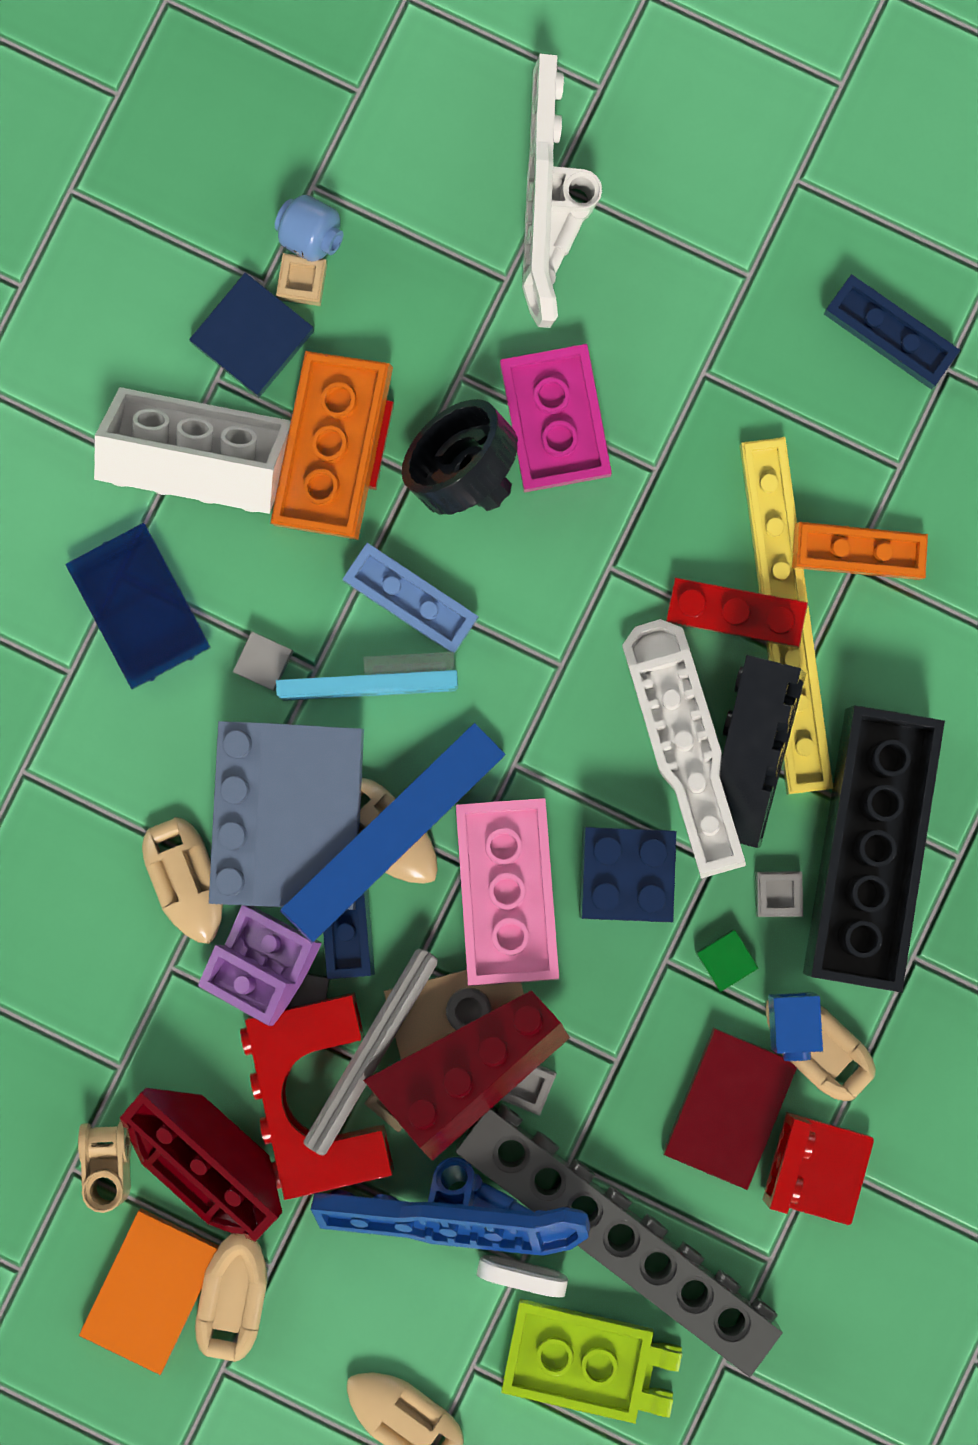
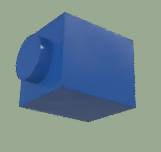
M814 992L768 994L771 1049L776 1054H783L784 1061L811 1060V1052H823L820 995Z

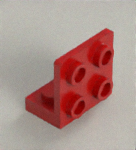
M786 1112L762 1200L769 1209L788 1214L790 1208L850 1225L853 1221L874 1139L866 1134Z

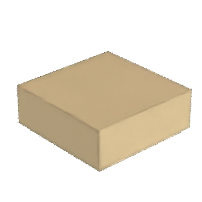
M283 253L276 297L282 301L321 306L327 260L320 259L311 262L298 255Z

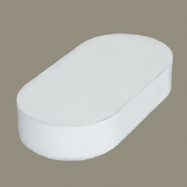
M493 1255L480 1257L476 1273L481 1279L495 1284L550 1297H564L568 1284L567 1276L558 1271Z

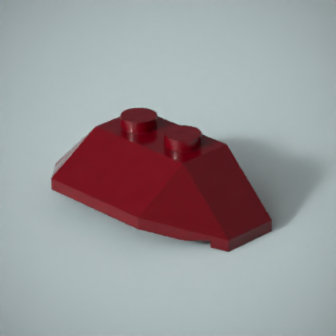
M145 1088L121 1115L122 1125L128 1128L130 1141L141 1164L208 1225L230 1233L243 1234L246 1239L256 1242L283 1213L270 1156L203 1095Z

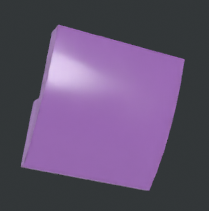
M241 906L225 945L214 946L198 986L262 1023L273 1026L302 984L322 943L317 940L311 943L299 930L254 906Z

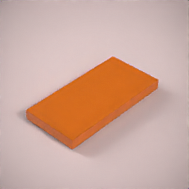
M305 351L270 522L272 525L355 540L359 539L393 371L390 363Z

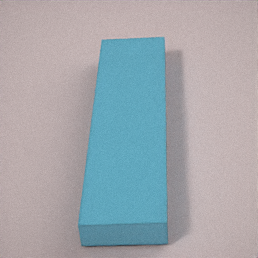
M457 670L276 680L277 696L283 701L453 692L458 689Z

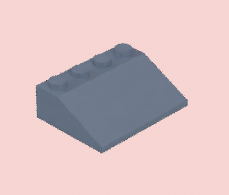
M218 721L209 904L283 907L359 834L364 729ZM356 901L348 908L349 910L355 909Z

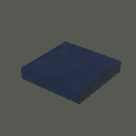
M245 272L189 341L255 396L260 398L315 330L313 326Z

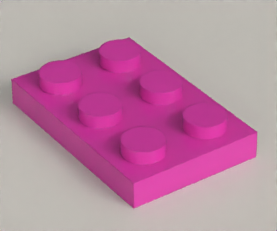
M583 344L501 359L500 368L511 426L518 437L517 458L524 493L611 477L612 471L588 345Z

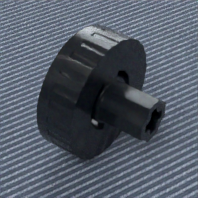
M471 399L452 405L429 421L410 444L402 464L403 482L430 511L439 515L460 513L476 504L479 507H483L486 511L498 508L511 493L512 483L506 476L515 461L518 451L516 432L494 406L487 401Z

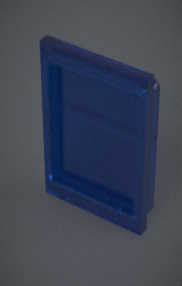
M145 523L130 529L110 541L103 542L97 548L65 564L132 690L147 682L154 681L156 677L188 660H193L195 656L211 648L204 631Z

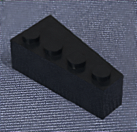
M746 655L744 666H741L734 688V692H737L734 710L730 709L728 711L724 724L723 736H727L721 759L720 780L740 844L759 848L762 845L806 673L801 668Z

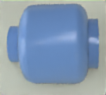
M301 195L295 199L287 200L277 214L275 229L278 231L280 244L285 249L307 261L314 262L324 258L327 254L333 255L342 243L343 231L340 230V216L338 212L312 196Z

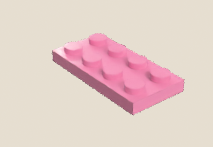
M546 799L456 804L468 986L559 980Z

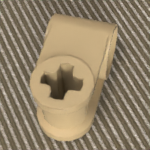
M121 1121L118 1126L92 1128L89 1123L81 1124L78 1135V1151L81 1162L83 1201L91 1210L105 1213L123 1203L130 1194L131 1141L128 1128L123 1127ZM97 1142H113V1144H97ZM100 1178H109L116 1185L117 1193L114 1200H104L98 1194L97 1182Z

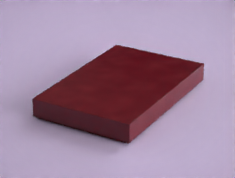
M713 1027L662 1152L663 1155L748 1190L797 1067L791 1061H784L781 1055Z

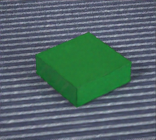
M734 929L695 952L720 992L759 969Z

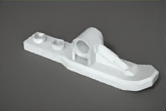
M539 54L533 69L522 288L530 314L537 326L551 328L558 317L557 301L553 289L556 273L564 256L568 255L582 223L590 216L600 200L602 185L599 178L591 171L553 166L554 143H559L562 130V116L555 115V100H561L564 74L563 72H557V55ZM569 190H582L588 197V202L578 203L574 201L569 194Z
M662 619L635 626L622 647L660 774L676 793L700 877L705 878L746 866L745 858L720 780L722 759L720 745L682 627Z

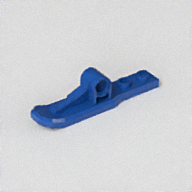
M459 1157L447 1158L436 1167L428 1202L399 1201L397 1198L385 1194H378L373 1198L357 1197L344 1190H333L330 1194L314 1193L311 1211L320 1229L405 1237L436 1245L540 1256L571 1250L589 1238L590 1231L588 1215L584 1211L562 1207L549 1211L538 1210L534 1212L517 1203V1200L484 1183L481 1177L474 1173L471 1164ZM456 1182H466L458 1190H448Z

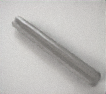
M420 948L415 950L306 1135L304 1145L319 1155H325L367 1085L363 1080L373 1075L437 966L438 960L431 953Z

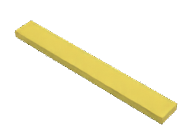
M786 437L741 442L740 452L759 593L808 602L804 570L792 568L794 529L797 518ZM808 606L800 648L766 642L769 661L801 668L806 673L783 761L787 795L833 789Z

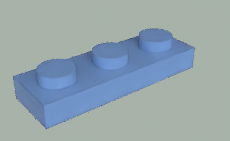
M366 543L342 579L343 582L453 655L479 618V616L369 543Z

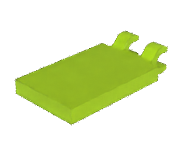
M520 1299L501 1393L636 1424L638 1410L670 1418L673 1392L660 1388H649L653 1366L679 1372L682 1347L669 1343H653V1328Z

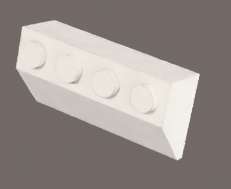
M119 387L95 434L94 480L109 482L121 487L129 486L155 491L161 495H175L196 499L208 504L216 503L242 508L248 512L270 514L276 497L291 420Z

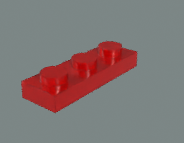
M675 578L666 621L672 624L800 648L808 602Z

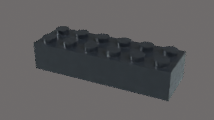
M857 705L845 709L803 974L813 978L902 993L945 720Z

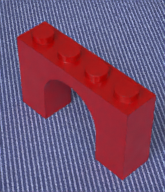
M355 992L287 1008L273 1026H268L252 1016L245 1019L246 1028L240 1029L242 1046L246 1056L253 1055L256 1072L250 1073L251 1087L255 1100L262 1099L266 1117L260 1118L261 1133L265 1145L272 1144L276 1161L271 1162L277 1189L282 1188L284 1200L392 1176L394 1165L384 1124L338 1134L325 1155H319L304 1145V1139L309 1129L304 1127L294 1117L287 1102V1079L296 1061L311 1052L361 1041L365 1035Z

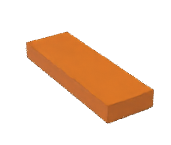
M798 522L795 524L792 568L922 580L926 578L928 534Z

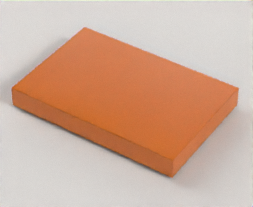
M141 1208L137 1212L79 1336L161 1375L203 1286L205 1271L219 1245Z

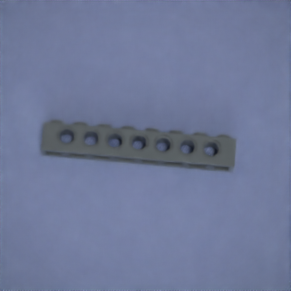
M501 1103L498 1109L493 1106L468 1129L456 1145V1153L530 1210L535 1212L538 1210L549 1211L562 1207L571 1208L573 1201L580 1196L593 1198L596 1201V1208L588 1216L590 1222L589 1238L577 1246L748 1377L752 1376L783 1334L778 1323L775 1321L778 1314L770 1306L757 1297L752 1303L738 1293L741 1285L720 1269L716 1275L701 1265L705 1258L698 1251L685 1242H682L679 1247L665 1237L668 1230L649 1214H646L643 1219L638 1217L628 1209L632 1202L612 1186L607 1191L600 1188L592 1181L596 1175L588 1167L575 1158L570 1164L556 1154L559 1146L540 1131H537L534 1136L519 1126L523 1119L505 1104ZM507 1140L518 1141L524 1147V1154L517 1161H505L498 1153L500 1145ZM552 1168L560 1174V1181L554 1188L542 1189L535 1183V1176L541 1169ZM617 1224L628 1225L633 1230L631 1238L624 1244H614L608 1239L610 1229ZM654 1252H662L669 1257L667 1266L659 1272H651L644 1267L646 1258ZM691 1280H699L705 1284L703 1294L694 1300L684 1298L681 1295L683 1286ZM735 1308L741 1311L740 1320L736 1325L723 1327L718 1324V1318L724 1310Z

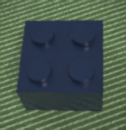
M583 827L580 918L673 922L677 831Z

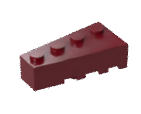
M530 990L363 1081L419 1148L433 1161L570 1037L557 1017Z

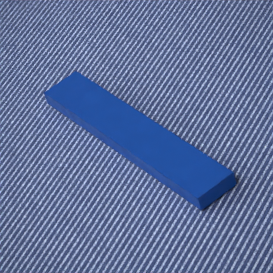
M474 723L285 904L280 912L313 943L506 754Z

